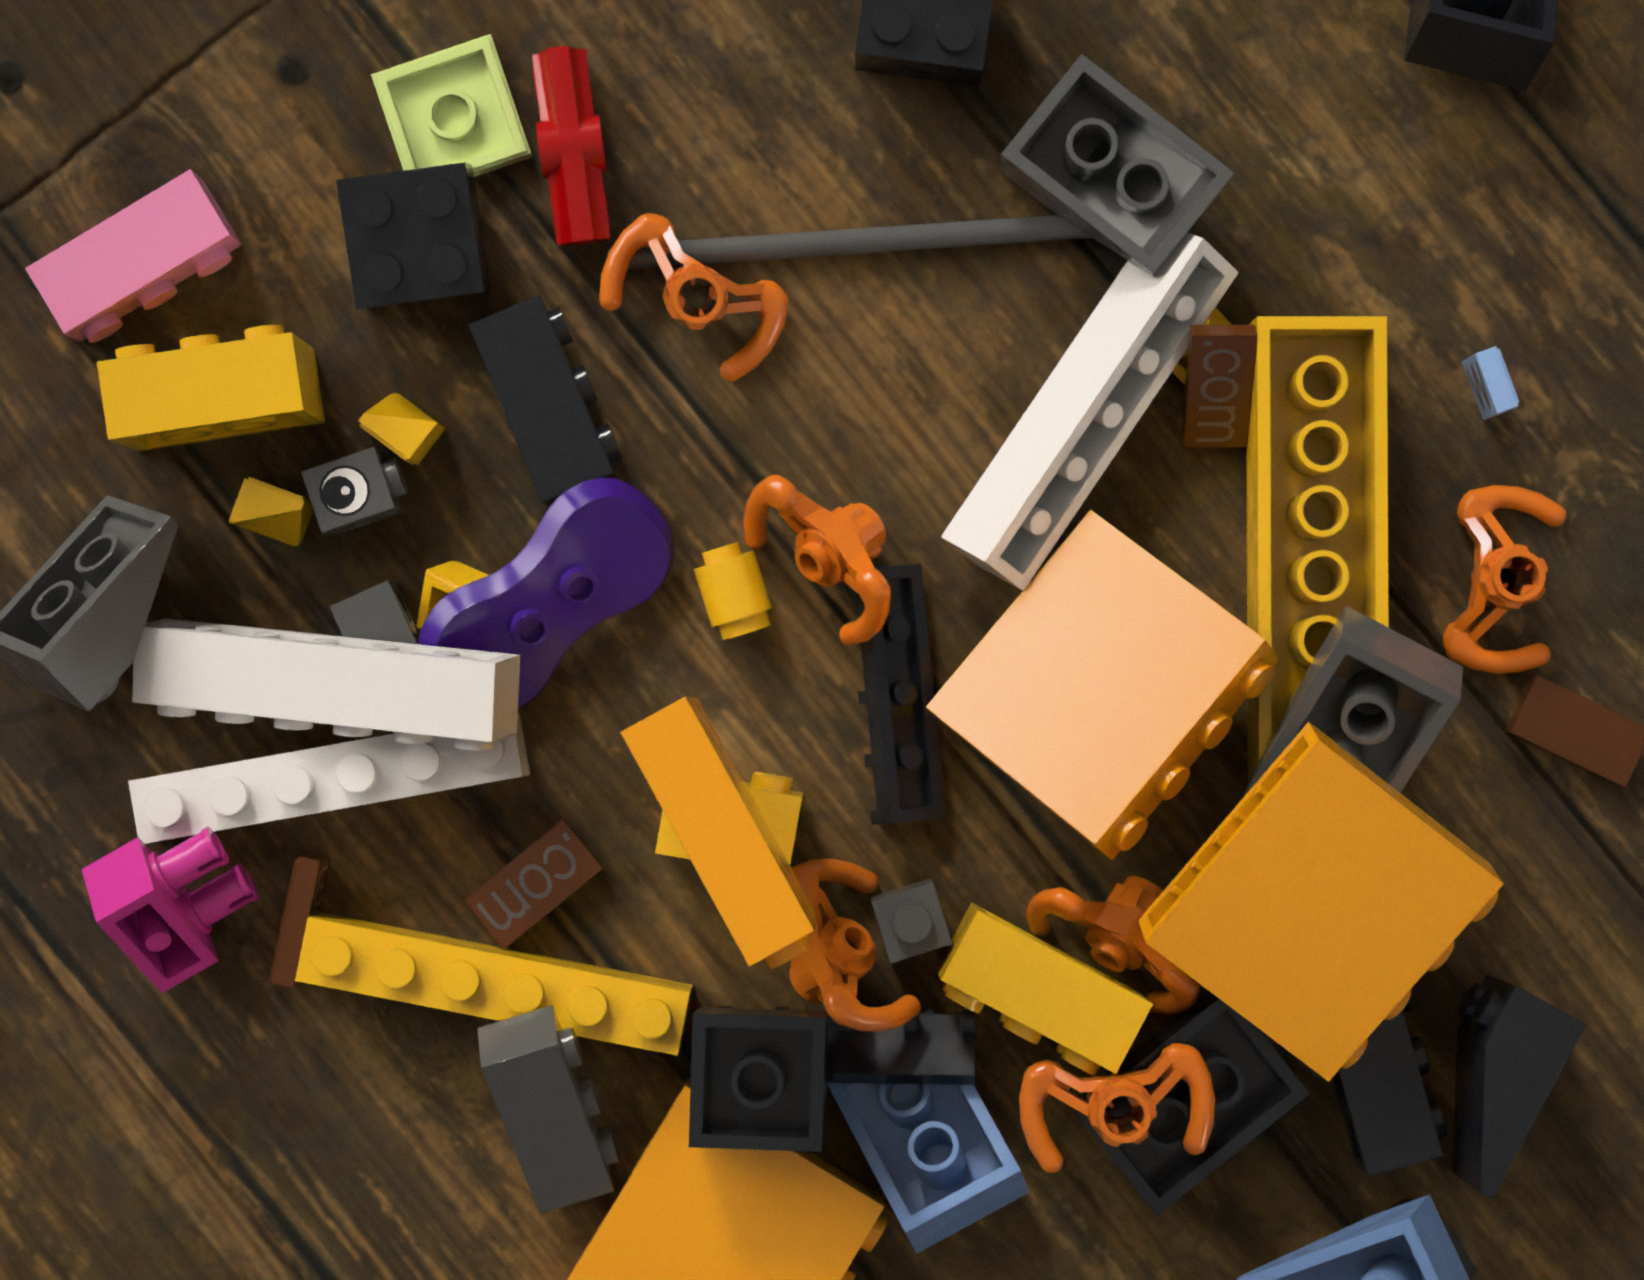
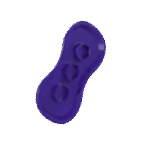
M596 478L584 481L562 493L544 514L526 547L512 561L497 572L463 585L442 598L424 621L419 634L418 644L520 655L518 709L532 702L545 689L568 650L580 637L597 624L638 607L660 589L668 577L674 562L675 544L672 532L661 512L649 498L629 483L616 478Z

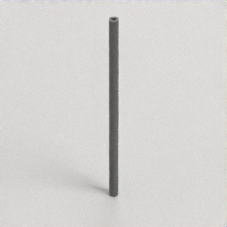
M1058 215L678 240V243L685 254L700 263L715 264L1093 237ZM606 245V258L613 245ZM643 247L636 252L628 269L656 268L659 265L651 248ZM671 252L666 254L671 266H685L676 261Z

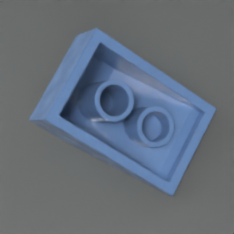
M929 1009L922 1014H934L932 1009ZM827 1083L916 1254L1029 1193L1018 1164L974 1085Z
M1429 1194L1371 1215L1239 1276L1237 1280L1470 1279Z

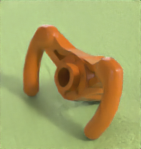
M646 213L638 217L620 234L608 253L601 273L600 305L608 311H615L621 306L624 279L630 262L639 249L650 247L666 280L663 291L666 310L679 324L689 329L701 330L712 322L722 319L725 314L752 311L759 313L760 324L756 332L741 350L722 363L720 373L725 380L734 382L758 367L774 348L784 328L789 305L786 292L776 282L771 280H761L754 284L738 285L712 268L685 254L674 235V226L668 218L653 213ZM671 252L673 258L685 266L679 267L674 272L666 254ZM695 283H698L706 290V300L701 306L692 308L685 304L686 300L682 296V292L687 285L695 286ZM728 291L736 296H743L744 301L728 302Z
M773 474L766 477L754 487L746 501L743 517L746 545L752 549H760L767 543L769 508L771 506L777 509L779 515L798 534L794 547L795 562L802 575L810 581L827 587H833L844 581L860 595L864 602L865 609L863 614L857 620L844 624L841 627L839 633L841 642L846 646H855L869 641L882 629L890 611V585L882 573L874 568L871 562L879 556L882 550L881 547L886 540V530L881 518L871 507L863 503H850L843 508L839 506L830 512L799 492L794 484L781 475Z
M1491 485L1469 490L1463 495L1457 508L1456 514L1459 523L1466 528L1469 536L1475 543L1474 569L1471 574L1472 585L1468 607L1455 622L1448 624L1443 632V646L1446 655L1451 660L1472 670L1492 674L1521 673L1548 663L1551 657L1550 648L1546 644L1538 642L1519 649L1497 651L1484 649L1477 640L1508 610L1520 609L1521 606L1539 601L1546 591L1544 584L1548 567L1545 560L1531 553L1527 546L1514 544L1492 513L1499 508L1514 509L1530 514L1550 527L1563 525L1567 515L1566 510L1542 493L1520 486ZM1492 541L1496 545L1497 549L1492 550ZM1501 569H1506L1511 574L1512 583L1508 590L1505 589L1508 583L1501 582ZM1485 606L1490 607V609L1478 621L1475 620L1484 612Z
M833 858L811 859L792 866L793 872L815 910V929L808 934L809 938L807 939L809 941L807 944L809 949L791 959L790 981L797 993L810 1002H823L828 1015L835 1023L858 1031L882 1032L901 1027L916 1017L921 1010L919 1000L912 995H904L892 1004L881 1007L864 1006L856 998L858 980L871 970L876 961L875 943L869 932L855 920L838 917L825 892L819 887L820 882H832L846 885L864 894H869L878 887L877 875L852 862Z
M1129 876L1123 884L1116 883L1105 902L1083 900L1078 894L1063 887L1044 889L1029 901L1026 917L1029 929L1034 935L1044 936L1049 933L1052 928L1050 914L1056 915L1088 928L1085 939L1092 948L1090 954L1103 967L1114 972H1123L1125 968L1133 970L1139 969L1143 965L1163 983V986L1169 991H1152L1146 997L1153 1003L1149 1013L1155 1015H1175L1186 1012L1198 1000L1200 984L1144 941L1138 920L1163 892L1153 882L1138 876Z
M1172 1043L1165 1047L1160 1056L1147 1069L1121 1074L1111 1073L1104 1076L1078 1077L1063 1069L1058 1062L1046 1059L1034 1063L1024 1072L1019 1095L1020 1123L1028 1148L1046 1173H1055L1061 1170L1063 1156L1051 1139L1044 1118L1043 1103L1049 1095L1086 1115L1093 1129L1110 1146L1118 1147L1123 1143L1131 1142L1138 1145L1148 1138L1150 1123L1157 1117L1156 1105L1180 1079H1183L1189 1086L1191 1098L1190 1120L1183 1139V1146L1189 1154H1201L1207 1147L1214 1126L1216 1099L1211 1074L1199 1050L1194 1046L1182 1043ZM1160 1077L1161 1079L1147 1091L1144 1085L1153 1084ZM1070 1087L1080 1093L1087 1092L1086 1100L1070 1092ZM1125 1096L1129 1102L1127 1112L1119 1117L1109 1115L1105 1110L1106 1107L1113 1108L1112 1100Z

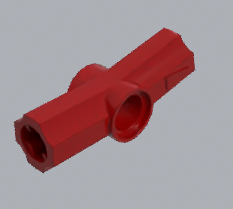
M570 46L547 48L539 54L532 55V72L536 102L538 103L540 122H536L543 180L548 179L556 244L559 247L611 240L609 231L611 226L602 172L607 171L599 115H594L586 49H577Z

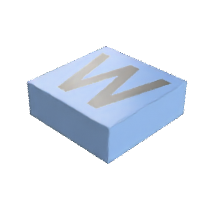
M1494 346L1461 361L1483 420L1518 407L1520 402L1500 348L1497 349Z

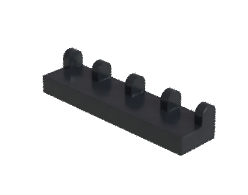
M921 564L874 567L882 573L889 583L891 600L890 611L882 629L872 639L861 643L865 691H858L859 704H867L872 754H866L864 758L865 767H873L877 809L870 811L871 824H893L946 817L937 718L926 708L934 698ZM856 593L859 618L863 614L865 605L860 595Z
M718 1006V1008H732V1006ZM789 1007L775 1008V1010H790ZM962 1009L961 1015L918 1014L903 1026L882 1032L858 1031L835 1023L829 1016L827 1083L976 1085V1013L969 1009Z

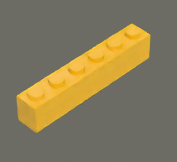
M323 912L307 918L295 978L297 982L497 1021L553 1005L561 1028L573 1027L576 1036L678 1056L682 1047L693 991L692 984L518 950L503 949L502 947Z

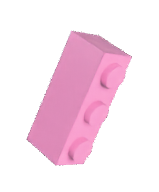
M189 169L25 269L63 333L79 342L88 339L90 343H94L118 331L123 326L120 318L142 306L144 310H150L170 300L178 292L175 285L197 273L199 277H205L225 267L232 260L230 252L242 246V243L204 180Z

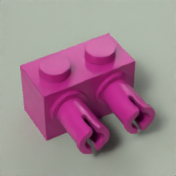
M208 826L202 829L200 833L161 855L155 851L151 852L142 840L137 837L81 869L96 923L162 993L218 962L210 935L212 924L250 902L260 899V894L249 872L244 870L241 863L234 865L229 871L194 891L187 887L183 888L217 867L229 863V857L222 842Z

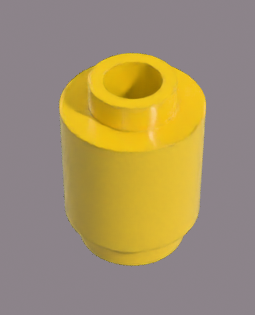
M735 542L703 552L702 556L705 565L693 570L711 627L718 626L722 640L770 626L771 623L766 610L771 609L772 605L755 551L742 553L739 543Z

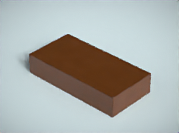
M1531 675L1505 730V733L1611 784L1626 788L1644 750L1643 725L1539 675Z

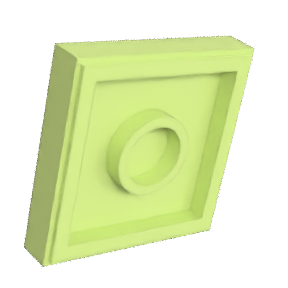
M491 34L371 74L403 171L465 162L472 165L474 177L533 157Z

